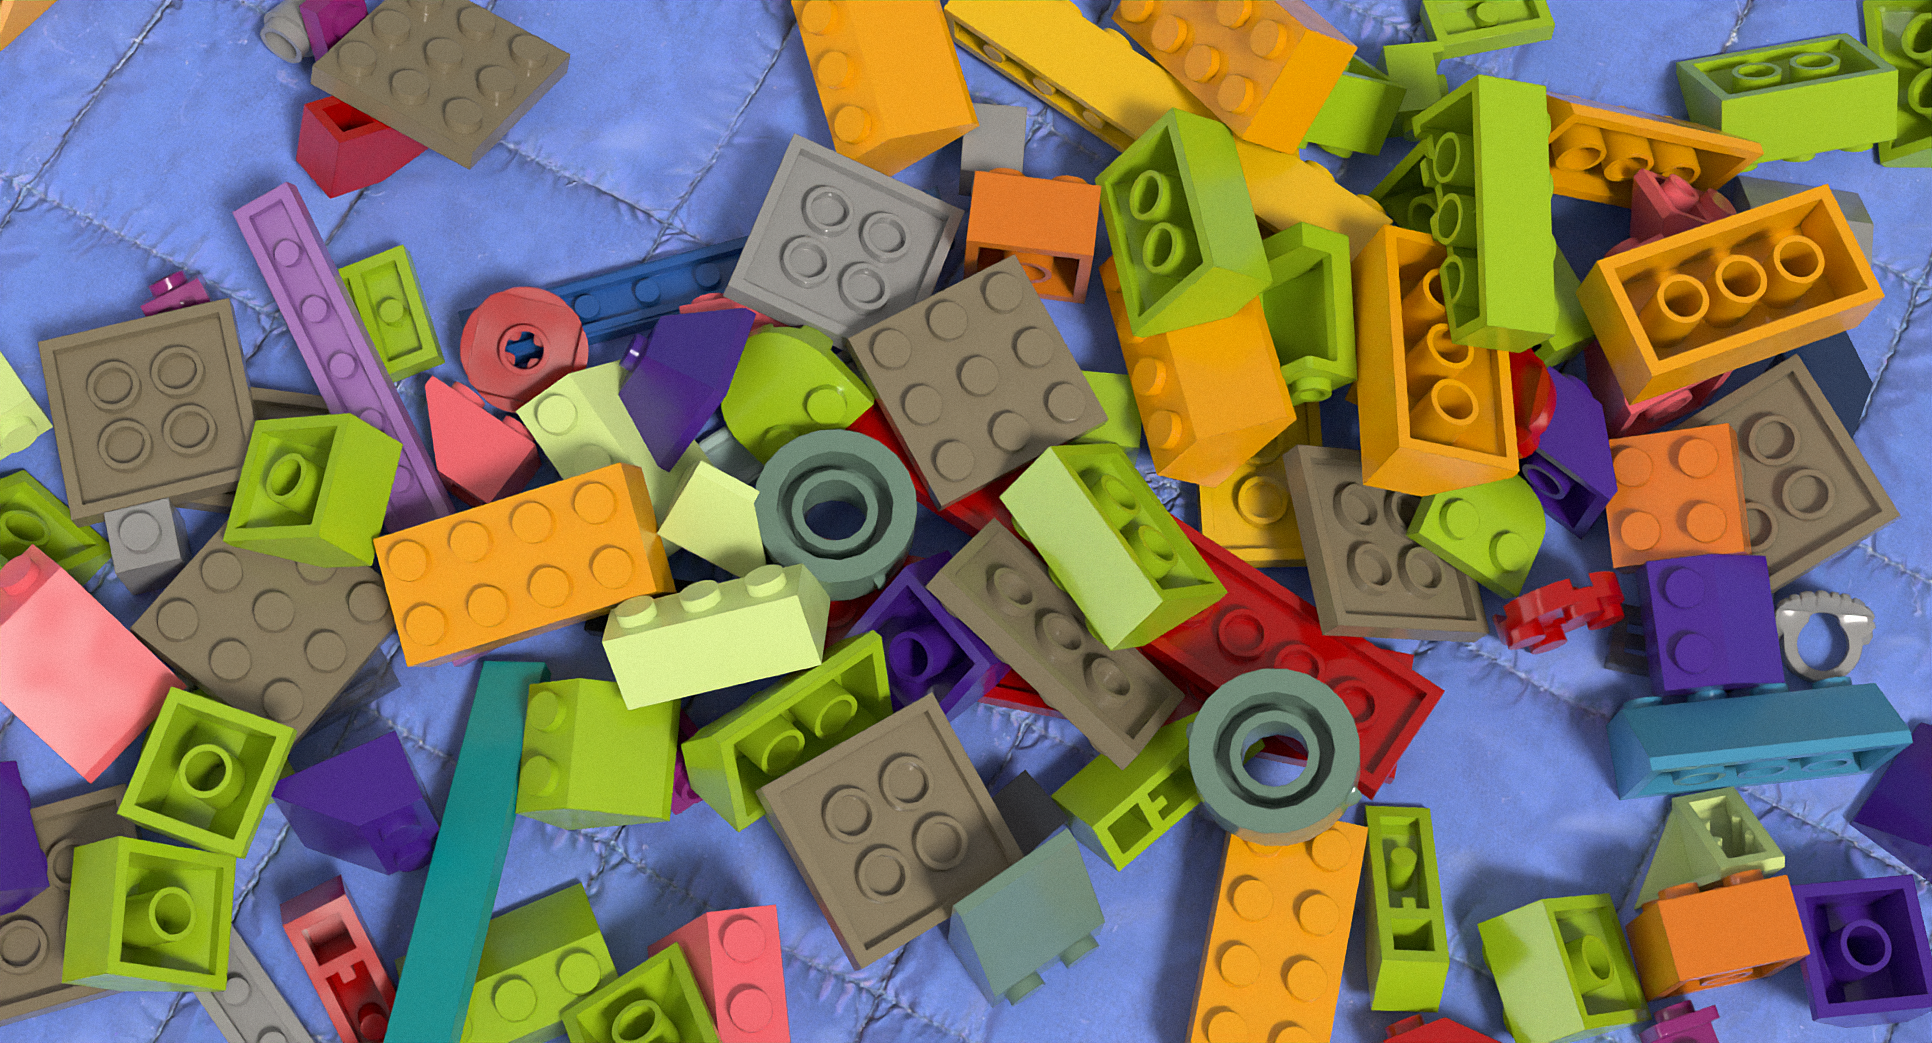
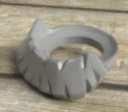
M1818 590L1815 593L1804 591L1800 595L1793 594L1789 595V598L1782 599L1774 610L1782 662L1793 675L1812 683L1827 678L1845 677L1859 662L1863 645L1870 643L1873 638V629L1876 628L1875 622H1873L1875 616L1869 606H1865V603L1860 599H1851L1850 595L1846 593L1839 595L1838 592L1828 594L1824 590ZM1815 613H1826L1834 616L1846 638V653L1842 661L1834 668L1826 671L1815 670L1807 666L1801 659L1797 649L1799 633L1809 622V617Z

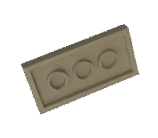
M995 517L940 569L925 586L941 601L948 613L965 623L990 647L992 653L1000 661L1010 665L1038 691L1040 697L1047 705L1058 710L1088 738L1090 744L1099 753L1110 758L1122 771L1139 755L1186 696L1135 647L1110 651L1106 645L1095 639L1086 626V616L1070 594L1061 590L1053 582L1049 575L1048 567Z

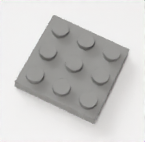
M794 133L723 296L790 327L799 329L803 325L813 327L833 340V346L849 353L845 346L849 337L932 295L965 211Z

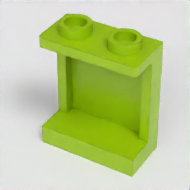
M1301 221L1262 240L1273 283L1259 294L1281 366L1280 370L1283 379H1285L1293 407L1304 402H1317L1331 397L1333 390L1358 380L1349 236Z

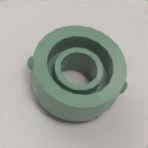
M834 429L819 430L799 436L781 447L765 464L756 482L755 489L760 492L754 502L766 564L780 565L782 568L803 563L817 578L819 584L830 597V602L853 600L868 595L876 589L880 592L903 566L912 548L916 527L917 501L916 490L910 474L895 453L880 441L862 433ZM833 500L847 502L858 508L864 514L866 521L854 535L837 541L824 539L814 534L805 524L803 516L806 511L816 504Z
M1260 669L1241 674L1216 690L1206 700L1194 723L1187 724L1186 737L1189 741V764L1198 796L1209 815L1226 831L1242 840L1264 846H1289L1308 841L1328 830L1344 815L1348 806L1351 807L1357 804L1362 798L1361 792L1357 789L1360 778V741L1354 719L1343 700L1326 684L1308 674L1289 669ZM1274 735L1292 737L1301 742L1308 752L1307 765L1297 779L1287 785L1273 787L1262 785L1248 775L1243 767V761L1249 746L1264 737Z

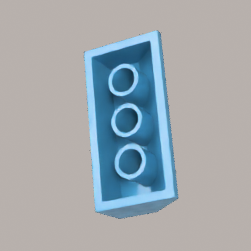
M1850 677L1823 679L1813 683L1811 690L1789 692L1788 684H1768L1751 689L1749 691L1750 696L1726 698L1724 690H1709L1686 697L1687 703L1663 705L1661 697H1643L1625 702L1623 704L1624 709L1620 710L1606 725L1619 800L1711 791L1733 786L1734 788L1869 774L1913 743L1910 729L1877 684L1852 685Z

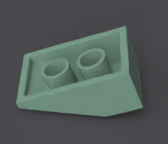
M1066 828L953 905L947 943L992 1008L1006 998L1012 1007L1018 1005L1045 985L1040 976L1042 973L1060 961L1069 969L1084 960L1100 946L1095 937L1101 933L1105 919L1076 839L1069 829Z

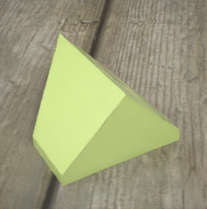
M702 460L687 467L680 478L657 534L740 578L745 577L748 573L759 567L767 565L754 506L760 491Z
M1734 786L1672 798V810L1633 910L1642 908L1641 905L1646 902L1659 899V891L1676 885L1696 882L1699 891L1705 892L1706 890L1722 886V879L1724 877L1754 869H1761L1764 879L1770 878L1785 867V855Z

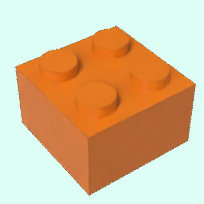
M995 168L989 172L975 170L963 280L1015 254L1040 299L1085 304L1094 256L1101 186L1090 185L1081 178L1068 175L1057 176L1050 180L1025 177L1020 171L1010 168Z
M1729 423L1609 440L1618 489L1606 506L1614 569L1622 574H1632L1646 561L1706 554L1752 555L1737 433Z
M1761 869L1748 870L1724 877L1722 879V886L1706 890L1705 892L1699 891L1696 882L1669 887L1658 892L1659 899L1642 904L1643 913L1629 922L1625 929L1646 1002L1771 977L1808 956L1810 950L1788 876L1782 875L1764 879Z

